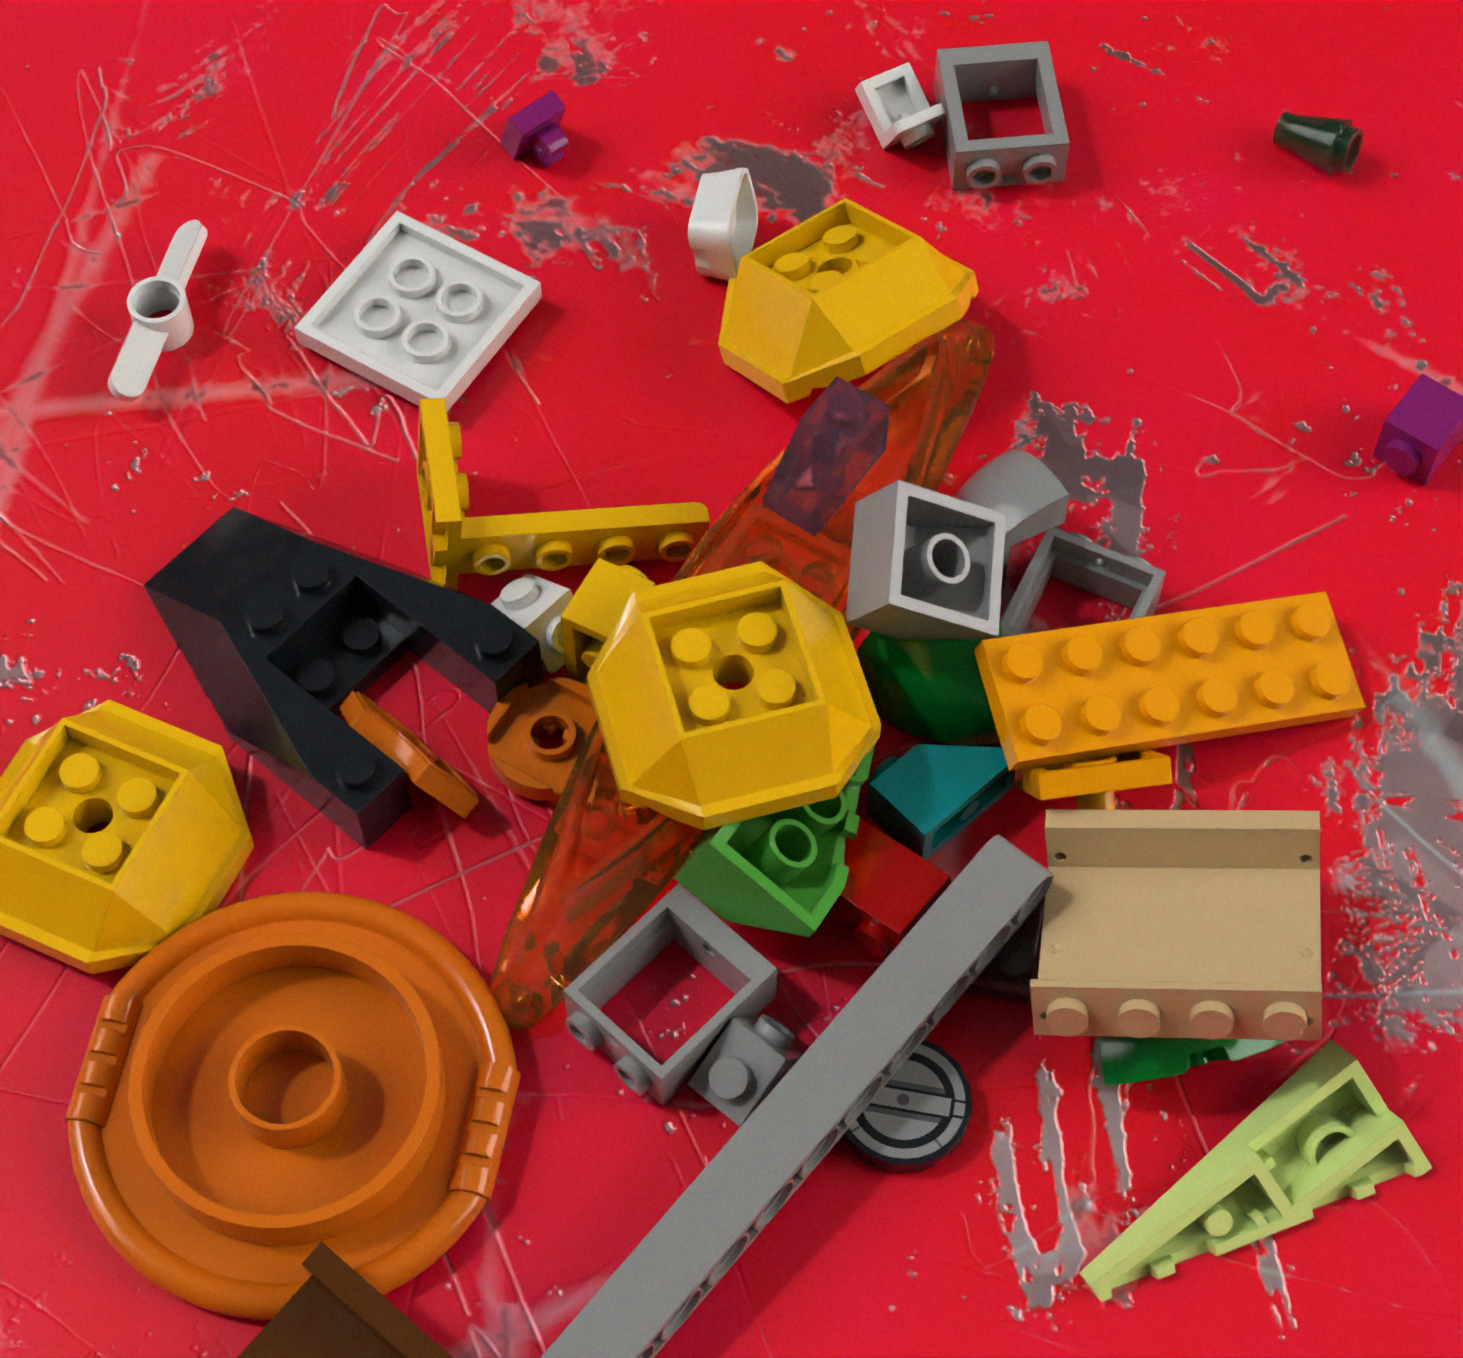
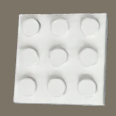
M396 211L294 327L297 343L418 406L420 399L445 398L446 411L448 412L542 298L541 282Z

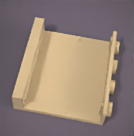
M1046 809L1045 839L1048 870L1054 874V879L1048 892L1045 894L1038 979L1030 980L1034 1035L1322 1041L1320 811Z

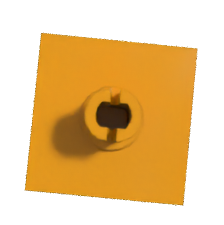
M1150 749L1016 770L1015 775L1016 787L1039 800L1075 796L1076 809L1115 810L1113 792L1118 790L1173 783L1170 757Z

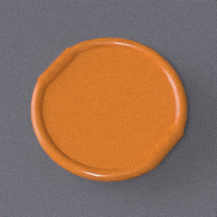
M323 891L286 892L236 902L192 921L158 943L127 972L112 992L103 997L64 1122L68 1125L73 1170L81 1195L94 1222L103 1235L131 1267L166 1292L203 1309L239 1318L271 1320L309 1279L310 1276L302 1266V1263L321 1242L383 1296L411 1281L448 1251L476 1219L484 1205L491 1202L521 1073L517 1070L509 1028L497 1000L475 967L449 940L411 915L374 900L349 894Z

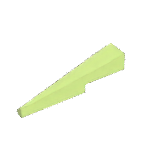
M1329 1040L1080 1271L1079 1274L1098 1299L1104 1302L1113 1298L1112 1289L1148 1275L1158 1280L1176 1273L1175 1264L1206 1252H1210L1215 1256L1222 1255L1314 1218L1312 1211L1347 1196H1351L1356 1200L1363 1199L1375 1194L1374 1185L1405 1173L1416 1178L1425 1174L1433 1167L1404 1121L1388 1109L1359 1061L1333 1040Z

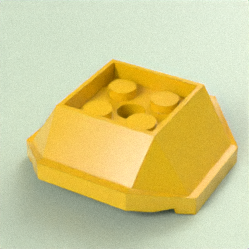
M844 198L740 257L736 278H729L718 342L724 364L787 404L810 396L814 388L834 387L863 377L963 318L969 308L971 298L974 299L979 292L975 272L941 254L917 234Z
M762 561L633 591L587 673L588 690L621 801L642 809L649 807L673 820L701 830H708L836 798L857 769L865 754L870 752L880 738L881 722L843 614ZM728 682H739L746 685L737 690L721 687V685Z
M110 699L78 715L63 717L53 727L26 739L0 777V934L87 973L96 974L135 965L162 940L192 921L217 910L255 847L222 746ZM98 823H110L102 831L86 833L92 826Z

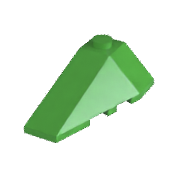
M875 745L868 754H865L857 769L836 798L709 829L674 876V879L724 921L810 937L817 930L846 886L849 867L844 865L845 838H853L857 833L860 816L855 814L861 785L868 780Z

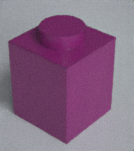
M1421 374L1384 421L1373 456L1385 462L1393 471L1407 475L1426 485L1462 438L1463 396Z

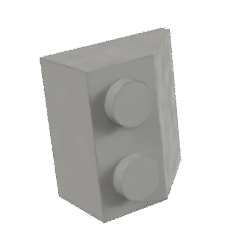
M897 480L855 502L846 624L900 640L992 639L998 637L1006 514L901 480Z

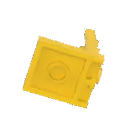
M445 398L420 399L416 473L430 577L432 580L457 590L458 574L464 573L496 575L506 570L533 568L555 571L567 566L594 564L598 557L620 566L630 561L664 559L669 562H679L690 557L703 556L710 518L707 507L700 502L465 517L464 510H469V488L466 472H458L457 459L462 457L459 422H448Z

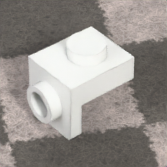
M909 62L866 79L855 88L856 94L883 150L902 142L905 149H909L929 140L935 135L933 127L946 114L941 103L930 107Z
M529 573L508 583L502 589L500 596L491 605L539 640L543 670L555 673L565 664L560 616L574 596L571 590Z

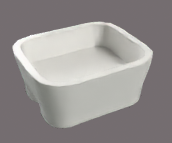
M748 168L703 173L700 178L688 224V241L690 249L694 253L696 270L701 276H709L729 281L730 277L736 278L740 257L751 252L753 249L758 226V206Z

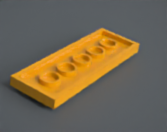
M1326 591L981 640L973 650L1009 771L1354 717L1365 708Z

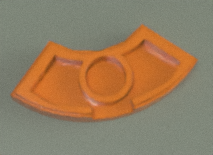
M352 691L339 709L349 726L402 767L411 781L419 788L463 818H466L479 802L477 799L478 795L451 765L442 758L435 764V761L438 759L437 755L416 738L417 735L361 692Z

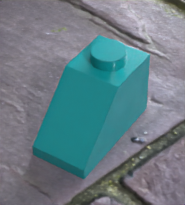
M916 744L899 759L896 756L887 758L872 773L868 782L867 814L894 840L925 860H928L1013 788L1016 770H1008L1002 747Z

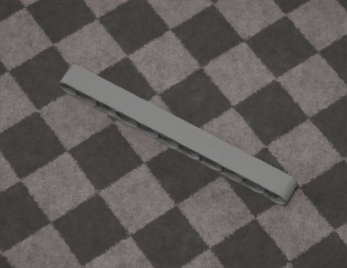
M1000 834L991 838L541 1358H654L1035 910L1048 892L1053 882L1054 874Z

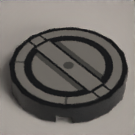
M923 1040L844 1133L843 1136L846 1142L853 1147V1152L866 1164L890 1173H919L934 1167L935 1162L944 1159L949 1153L951 1155L961 1145L972 1114L970 1085L959 1063L940 1046Z

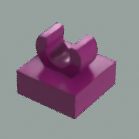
M551 90L508 118L500 141L501 145L513 160L531 149L536 160L546 169L563 158L564 154L561 149L569 143L567 137L559 128L566 106L557 94Z

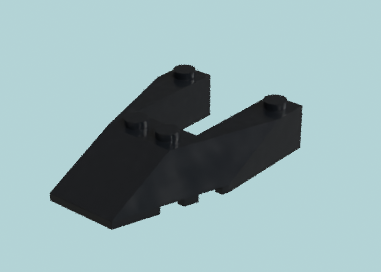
M232 507L144 584L146 593L177 647L181 649L191 666L196 680L214 706L230 739L366 850L412 807L404 769L338 717L342 713L339 709L352 691H359L363 694L409 650L489 713L492 712L497 702L514 687L528 682V688L539 685L544 680L539 640L493 605L409 569Z

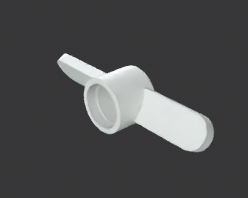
M190 220L184 223L175 232L157 275L138 282L127 296V307L132 325L108 377L110 392L121 401L131 402L138 399L147 386L160 353L172 351L183 346L193 334L194 322L184 289L208 235L207 229L198 220ZM173 310L172 313L161 318H147L157 311Z

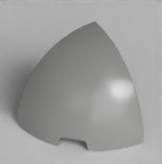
M1012 449L980 467L963 484L954 498L1006 514L1003 588L1010 547L1065 523L1070 494L1053 472L1039 459L1023 450Z

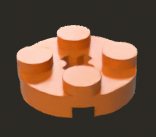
M563 677L548 678L549 684L536 685L528 688V682L516 686L497 702L487 722L490 766L501 782L515 793L532 800L547 801L554 806H568L574 803L580 797V794L596 786L611 767L588 686L579 681ZM556 729L564 731L562 736L564 745L556 749L541 748L540 740L536 737L540 732L545 735H551Z

